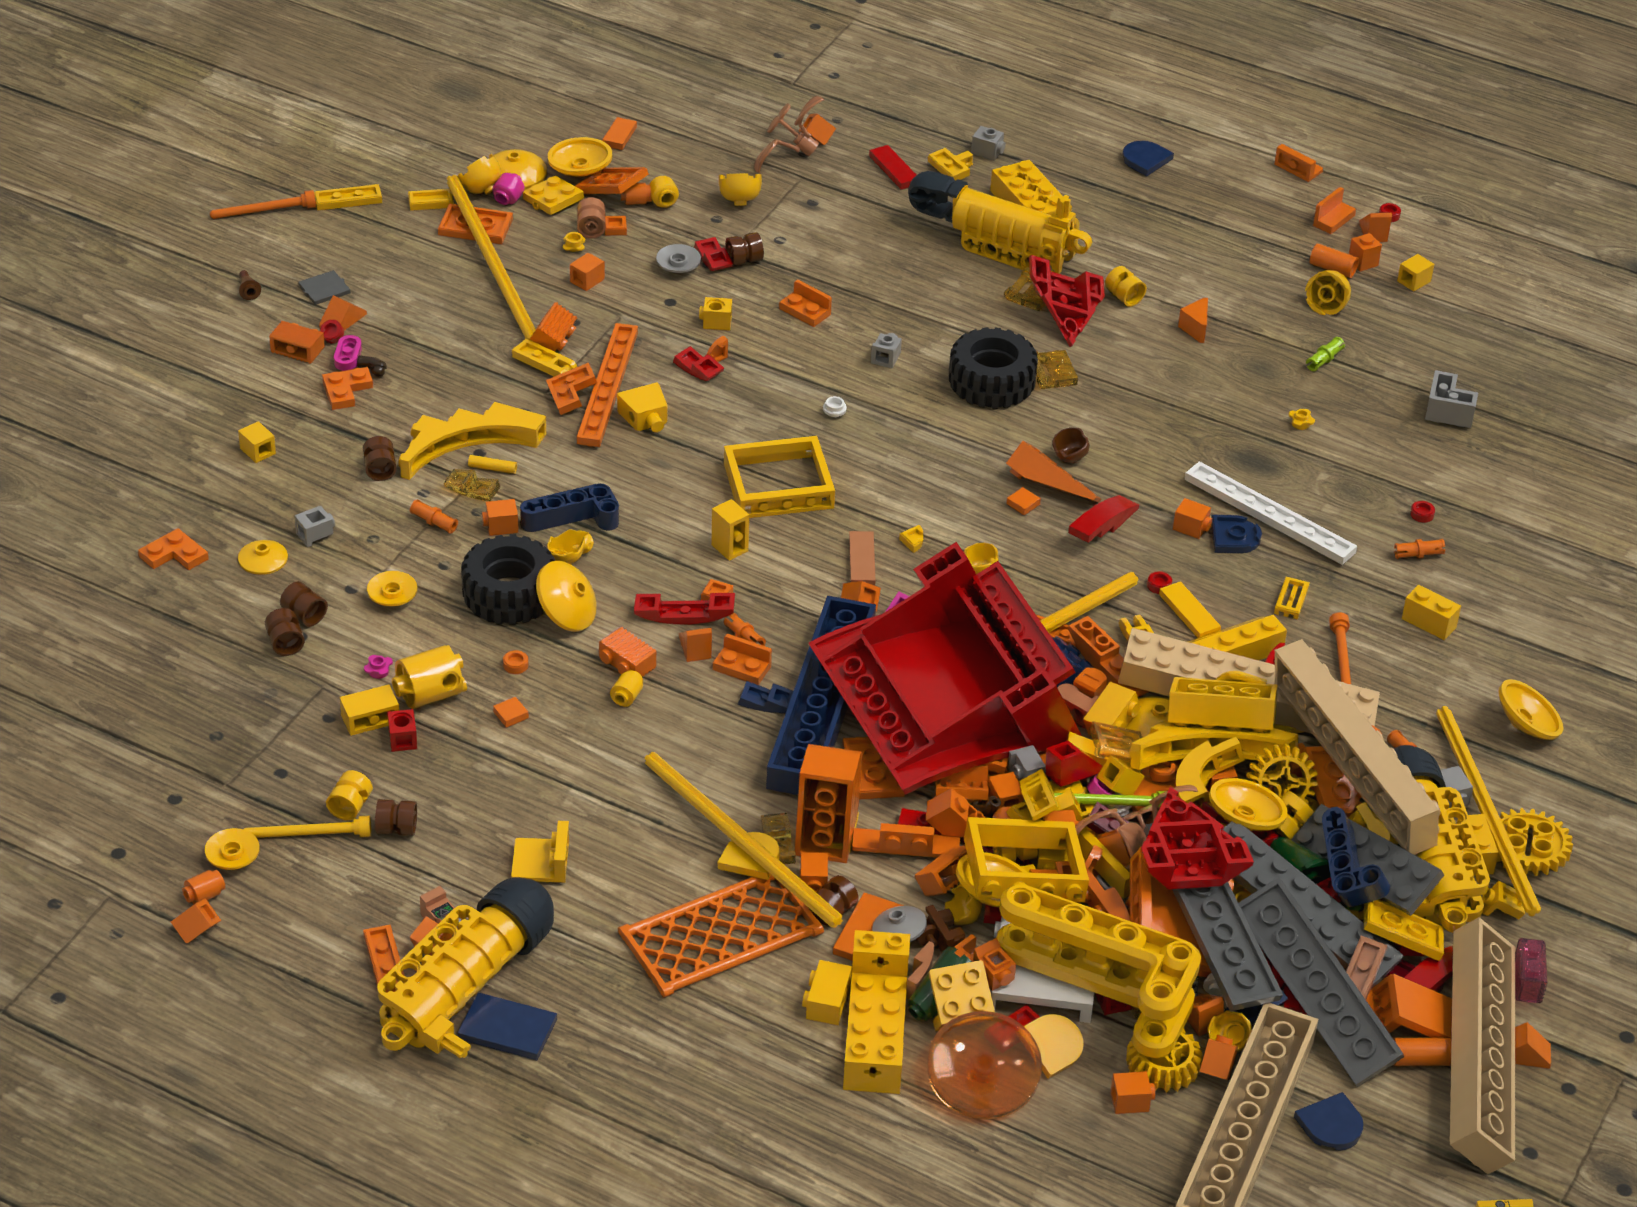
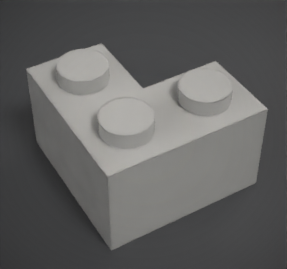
M1435 370L1425 420L1471 428L1478 392L1456 389L1458 374Z

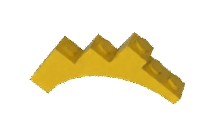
M494 402L489 410L484 412V415L458 408L456 413L450 416L448 422L422 415L411 428L413 440L410 442L409 448L399 457L398 466L401 470V478L410 480L419 469L430 461L463 447L507 443L537 448L546 436V416Z
M1163 721L1150 727L1147 736L1132 742L1129 751L1131 758L1130 768L1141 770L1151 765L1184 759L1194 748L1206 741H1209L1213 747L1233 737H1237L1240 742L1244 759L1257 760L1255 758L1257 754L1262 758L1266 756L1264 748H1268L1271 753L1274 752V744L1279 746L1280 751H1282L1284 744H1288L1291 752L1295 746L1298 747V734L1275 728L1267 732H1255L1252 730L1253 728L1229 730L1226 726L1203 728L1199 724L1190 728Z

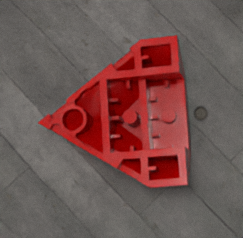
M1030 255V278L1034 290L1050 311L1069 347H1071L1075 343L1078 334L1083 331L1094 314L1098 303L1105 297L1103 276L1085 271L1078 277L1071 278L1051 272L1050 260Z
M1171 786L1140 850L1147 871L1167 889L1222 886L1253 866L1254 861L1244 840L1238 836L1233 838L1223 830L1224 825L1194 803L1189 802L1187 804L1178 797V791Z

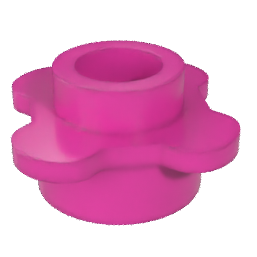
M371 655L368 657V665L364 666V671L373 678H384L389 674V666L393 664V660L390 657L384 658L380 655Z

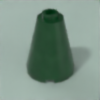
M1286 837L1278 838L1270 844L1274 851L1315 884L1331 877L1328 859Z
M948 946L942 951L930 970L972 961L965 954L959 957L954 953L958 949ZM929 971L908 1000V1010L916 1020L928 1021L938 1015Z

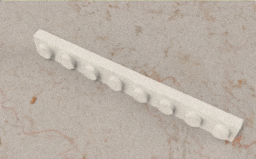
M1200 461L1185 473L1186 481L1341 565L1356 553L1357 546Z

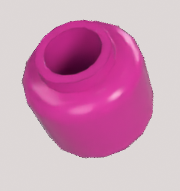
M503 173L493 185L492 191L498 203L512 205L523 194L525 186L519 175Z

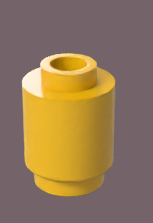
M633 670L622 673L610 690L612 700L620 706H630L643 688L642 676Z

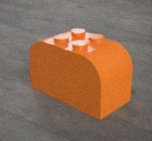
M808 744L799 778L795 856H801V852L828 853V861L847 863L858 815L862 752ZM841 824H843V835H839ZM832 842L843 843V850L828 848V846Z

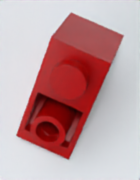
M1070 741L1046 748V775L1060 787L1098 774L1103 767L1089 754Z

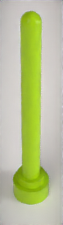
M1156 791L1151 796L1073 794L1079 804L1095 805L1099 802L1102 805L1149 806L1152 805L1149 803L1150 800L1165 791ZM1054 793L1055 797L1058 796V795L1063 794V793Z

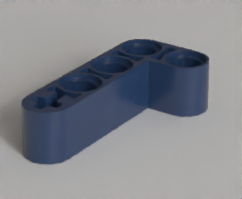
M602 483L529 499L520 505L521 528L527 532H536L594 518L598 527L606 531L614 530L619 525V503L610 487Z
M1332 807L1326 810L1322 816V824L1333 889L1342 904L1347 907H1355L1384 898L1390 891V884L1379 866L1371 864L1360 867L1354 829L1344 810L1339 807Z

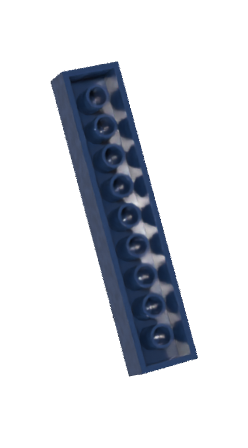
M827 595L811 641L839 628L874 617L876 614V604ZM810 646L767 765L766 789L794 795L799 793L800 770L808 744L835 747L848 708L846 701Z

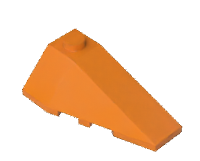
M1025 441L1021 442L1006 462L1011 467L1009 472L1020 480L1024 477L1097 503L1101 501V498L1078 480H1074L1072 475L1059 467L1057 463Z

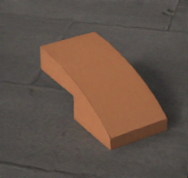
M930 941L914 957L913 974L907 979V999L911 997L932 967L934 943Z

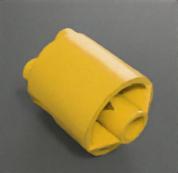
M449 645L399 659L395 662V677L392 678L393 690L397 697H403L405 703L411 709L467 691L466 681L461 674V668L464 666L463 660L459 653L454 655Z

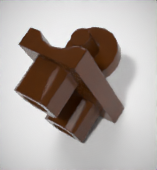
M934 905L926 906L925 910L928 914L926 919L927 926L925 931L917 938L920 945L925 946L930 941L934 943V947L938 946L942 953L948 946L955 947L965 939V933L961 927L948 929V927L954 926V917L949 908L937 911Z

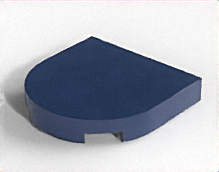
M1134 141L1127 144L1123 149L1124 163L1145 176L1150 175L1167 164L1174 157L1173 152L1150 141Z
M1211 515L1215 553H1248L1260 545L1261 528L1258 524L1255 525L1247 521V517L1239 515Z
M1343 1092L1296 1110L1294 1113L1295 1120L1315 1144L1332 1147L1337 1151L1355 1146L1363 1131V1119L1360 1113Z

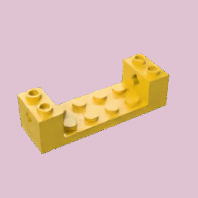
M855 930L843 1090L900 1094L910 934Z

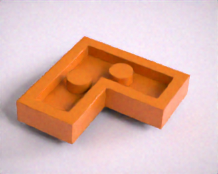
M589 362L546 380L560 415L581 407L582 404L576 392L597 383Z
M368 367L322 374L323 384L332 410L354 407L355 398L353 391L373 388V380Z
M179 528L138 549L139 558L153 569L173 558L188 570L209 560L208 552Z

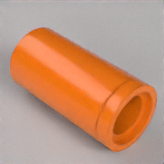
M1317 243L1311 252L1309 263L1326 270L1338 271L1345 277L1352 278L1357 270L1359 258Z
M1393 1038L1404 1054V1058L1394 1063V1066H1451V1038Z

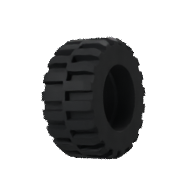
M985 327L978 331L977 329L971 330L969 334L965 333L956 340L951 349L948 376L950 386L962 400L965 398L967 403L977 404L982 408L986 406L991 407V409H998V407L1008 408L1012 404L1017 405L1030 396L1035 388L1038 363L1037 352L1029 340H1025L1021 334H1014L1011 330L1007 329L1005 331L997 327L995 329Z
M509 534V536L505 537L497 535L494 539H484L482 544L477 543L471 548V551L467 552L461 565L464 602L477 616L481 615V618L488 622L493 620L495 624H502L504 622L509 623V625H515L516 622H529L530 618L533 617L536 619L544 611L537 595V575L543 566L555 561V558L551 555L548 548L543 547L537 540L531 541L530 537L527 536L517 537L516 534ZM519 578V580L515 581H501L498 579Z

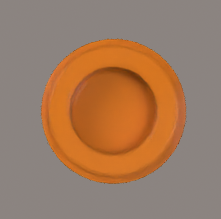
M513 650L504 655L503 668L506 672L521 674L528 669L529 664L526 653Z
M1173 761L1151 765L1149 774L1152 779L1158 782H1169L1175 777L1176 765Z

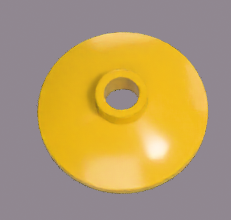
M271 540L251 542L245 545L238 554V562L241 568L257 575L274 573L283 568L288 560L286 548L280 543Z
M386 571L377 574L369 581L367 593L370 599L379 605L399 606L411 601L415 597L417 583L407 573Z
M238 828L225 829L209 838L205 845V856L217 868L225 870L240 869L251 864L257 858L260 850L259 841L254 834L247 830Z

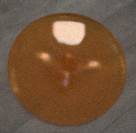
M977 1011L966 1013L950 1020L938 1031L930 1045L927 1070L933 1090L949 1108L964 1116L975 1119H998L1020 1110L1033 1097L1040 1082L1042 1058L1035 1039L1019 1022L1000 1013Z

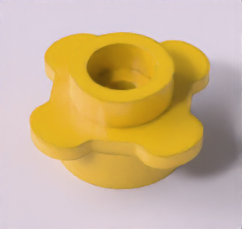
M578 232L566 234L564 237L565 244H563L564 250L577 252L585 249L583 245L585 238L582 234Z
M1308 409L1290 411L1289 417L1292 418V426L1299 430L1308 429L1310 425L1315 423V419L1310 415L1311 411Z

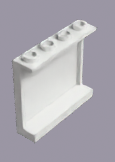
M1003 917L1001 922L996 921L994 938H996L998 931L1003 926L1010 924ZM1016 965L1015 979L1011 983L993 991L990 989L994 1010L996 1000L1080 1010L1079 1022L1091 1023L1094 992Z

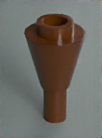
M242 270L239 273L241 279L239 294L245 300H254L261 294V285L251 278L246 270Z

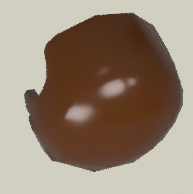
M1069 427L1055 434L1052 440L1054 451L1063 462L1074 463L1080 461L1089 452L1090 444L1088 437L1084 435L1080 428Z

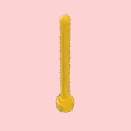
M369 815L359 816V819H354V822L244 828V830L251 832L256 838L353 832L354 835H360V837H371V818Z

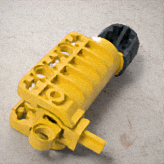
M925 171L916 175L908 188L909 201L917 211L939 219L945 218L946 221L952 223L953 228L962 231L961 244L966 251L1030 272L1027 257L1030 255L1050 260V266H1052L1050 271L1060 274L1064 261L1071 260L1076 253L1084 254L1092 245L1090 235L1079 230V220L1075 218L1076 213L1070 212L1071 199L1067 195H1064V197L1058 196L1057 209L1049 215L968 188V183L959 179L955 181L953 177L933 171ZM948 196L953 198V203L948 201ZM1078 239L1083 240L1086 246H1080ZM988 244L993 245L996 251L990 250Z

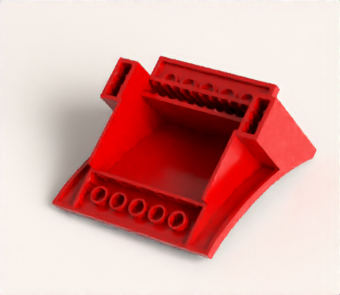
M957 542L913 569L923 586L921 590L883 614L839 628L808 643L905 795L960 771L1008 758L1009 751L1034 746L1037 752L1046 751L1048 747L1065 742L1069 732L1082 736L1056 686L1075 674L1074 668L999 561L976 574L969 559Z

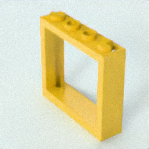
M817 436L724 446V467L734 500L750 514L749 518L834 509L835 488ZM813 457L822 484L821 486L746 494L738 465Z
M967 818L964 842L976 898L1001 899L1002 893L1007 888L1022 884L1074 902H1085L1089 877L1074 822ZM982 846L1066 850L1072 874L988 871ZM982 887H984L985 890H990V892L982 891Z

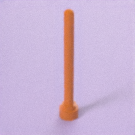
M313 190L304 191V194H300L299 197L216 209L210 212V217L216 219L299 205L307 207V209L315 208V195Z
M1338 612L1330 616L1329 625L1331 631L1336 634L1341 682L1351 684L1346 632L1350 627L1349 617L1345 613Z

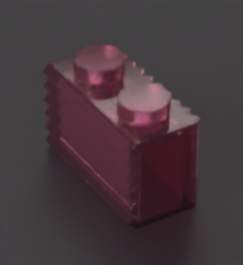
M1520 938L1515 951V999L1523 1002L1541 1003L1543 1002L1548 984L1546 943L1543 940Z

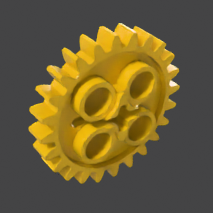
M1523 808L1520 809V813L1510 809L1509 815L1501 812L1500 819L1525 874L1527 875L1528 871H1532L1535 876H1538V872L1542 871L1545 875H1548L1549 869L1557 872L1559 866L1565 867L1566 861L1570 860L1573 848V837L1568 835L1569 828H1562V821L1555 823V816L1546 818L1544 811L1538 815L1535 814L1534 809H1531L1530 813H1526ZM1530 827L1533 829L1530 855L1526 856L1527 834ZM1498 854L1497 862H1500L1502 860Z

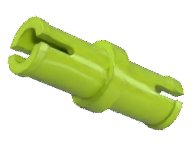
M1334 337L1327 345L1320 346L1317 349V353L1306 360V364H1309L1307 365L1308 369L1317 371L1324 363L1331 362L1334 359V355L1345 348V344H1342L1344 343L1342 338Z

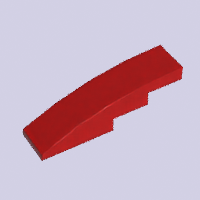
M1121 495L1108 498L1083 513L1070 524L1068 533L1089 543L1096 536L1101 538L1108 531L1115 532L1139 509V504Z

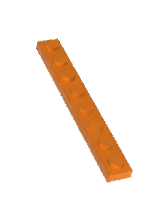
M621 323L615 324L596 379L597 383L594 385L577 435V444L594 447L601 446L617 393L619 392L638 335V326Z

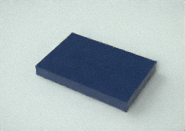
M478 992L457 1036L466 1042L538 1060L557 1021V1013Z

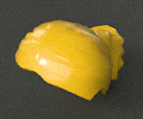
M569 529L557 537L551 536L547 543V548L555 558V561L573 564L580 559L582 554L591 551L594 541L589 532Z

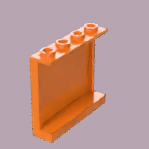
M1140 847L1130 859V921L1190 942L1201 954L1199 970L1212 973L1172 889H1167L1147 871L1140 853ZM1231 879L1228 883L1233 891L1234 881Z

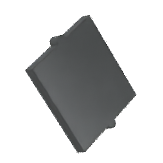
M334 270L298 282L300 288L304 291V295L308 296L315 305L331 300L333 295L341 297L351 293L344 279H341Z

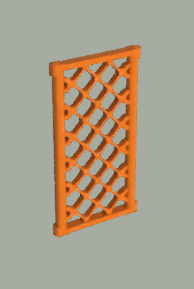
M771 875L768 880L756 877L748 878L634 924H625L618 927V933L664 998L674 994V991L804 938L823 934L824 928L810 909ZM776 880L782 889L770 886V881ZM756 887L758 890L764 891V894L761 898L747 896V890ZM768 893L782 895V899L780 902L766 900V896ZM733 897L739 900L740 904L736 908L723 905V900ZM789 897L795 907L784 904L785 899ZM745 902L759 905L755 912L743 910L742 906ZM709 906L717 911L715 916L708 917L700 915L699 909ZM764 906L777 909L774 916L764 915L760 912ZM781 911L796 913L793 920L779 918V914ZM720 912L735 914L732 921L718 919ZM684 915L692 919V923L688 927L675 924V919ZM802 915L809 925L805 926L803 923L797 922L798 917ZM739 916L754 919L749 926L736 923ZM758 920L772 923L769 930L756 928L755 925ZM697 921L711 924L708 931L695 929L694 926ZM777 924L791 927V932L785 935H781L773 930ZM661 925L663 928H667L668 932L665 936L651 934V928ZM717 925L730 928L727 935L716 934L712 931ZM734 930L748 932L746 939L733 938L731 934ZM672 931L687 933L686 938L682 941L672 939L670 935ZM752 934L767 937V942L760 945L749 940ZM633 935L644 939L642 945L639 946ZM691 935L706 938L702 945L688 942ZM711 939L724 942L721 949L708 947L707 944ZM649 940L663 943L660 950L649 949L645 946ZM730 943L743 946V952L733 955L731 952L726 951V947ZM667 945L681 947L680 953L676 955L666 953L664 950ZM686 949L700 952L696 959L684 957L683 953ZM705 953L719 956V961L710 965L701 959ZM645 954L656 956L655 963L652 964ZM661 959L676 961L671 969L658 966ZM680 963L694 965L695 971L685 975L683 972L678 971L677 968ZM659 973L670 975V981L665 983Z

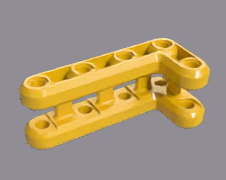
M1014 885L1002 893L999 910L1001 916L1010 924L1003 926L998 931L996 938L1001 948L1016 965L1139 1008L1141 1014L1134 1026L1132 1037L1134 1048L1140 1054L1149 1058H1161L1173 1050L1193 1009L1195 993L1192 985L1199 973L1201 962L1200 951L1193 944L1028 885Z

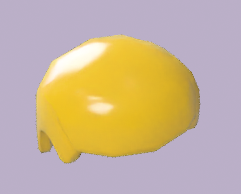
M976 543L964 550L976 574L999 561L998 550L990 543Z
M959 884L951 890L954 893V898L945 903V909L949 908L953 914L954 926L974 923L980 916L982 902L972 897Z
M1227 1010L1218 1016L1212 1017L1207 1031L1209 1039H1216L1217 1035L1233 1039L1232 1044L1239 1046L1238 1053L1244 1050L1252 1032V1025L1242 1013Z

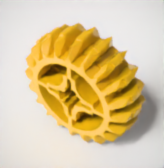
M1274 744V752L1271 753L1268 748H1264L1266 756L1263 758L1259 754L1255 756L1259 763H1250V768L1255 772H1248L1246 774L1248 779L1262 785V781L1267 782L1269 785H1274V792L1280 798L1291 788H1298L1294 794L1307 804L1309 803L1306 795H1315V792L1310 787L1318 786V782L1311 778L1316 777L1318 773L1316 770L1311 769L1315 764L1312 760L1307 761L1308 754L1306 752L1300 754V749L1296 746L1290 752L1288 744H1284L1282 751H1280L1279 746ZM1289 761L1295 762L1300 766L1302 777H1297L1296 774L1290 773ZM1278 762L1277 767L1273 771H1266L1269 766ZM1281 775L1287 777L1283 784H1279L1277 781L1279 777L1281 778Z
M1184 1028L1173 1050L1161 1058H1149L1140 1054L1134 1048L1132 1038L1127 1045L1126 1061L1129 1072L1147 1071L1149 1083H1154L1155 1091L1158 1088H1163L1167 1093L1170 1088H1173L1178 1092L1181 1086L1188 1088L1190 1082H1195L1199 1074L1203 1058L1202 1050H1200L1199 1042L1194 1041L1193 1034L1186 1035Z

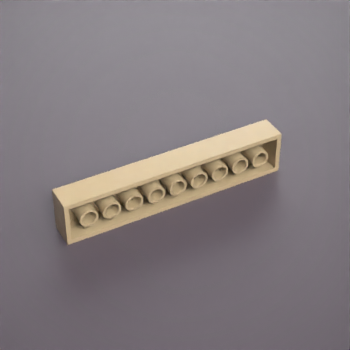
M1132 628L1118 683L1170 696L1174 677L1215 680L1222 673L1241 671L1266 679V684H1275V665ZM1340 682L1344 692L1348 697L1351 696L1354 699L1362 714L1365 713L1369 718L1370 724L1375 726L1380 692ZM1277 689L1274 724L1294 727L1296 730L1311 733Z
M1303 639L1276 649L1275 684H1278V691L1398 844L1414 855L1437 846L1439 805L1435 800L1429 798L1424 786L1420 782L1417 783L1413 778L1409 767L1401 763L1395 750L1392 747L1389 748L1384 742L1380 731L1372 727L1367 715L1360 712L1354 699L1351 696L1348 697L1341 683L1331 676L1328 667L1319 661L1314 649L1308 647Z
M1478 917L1458 928L1453 933L1449 1141L1453 1149L1459 1151L1485 1173L1490 1174L1515 1161V946Z
M1272 1003L1263 1004L1175 1207L1246 1206L1314 1043L1319 1019Z

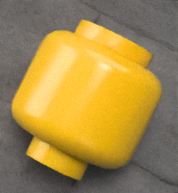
M658 176L650 182L651 198L656 206L667 208L676 203L679 191L670 177Z

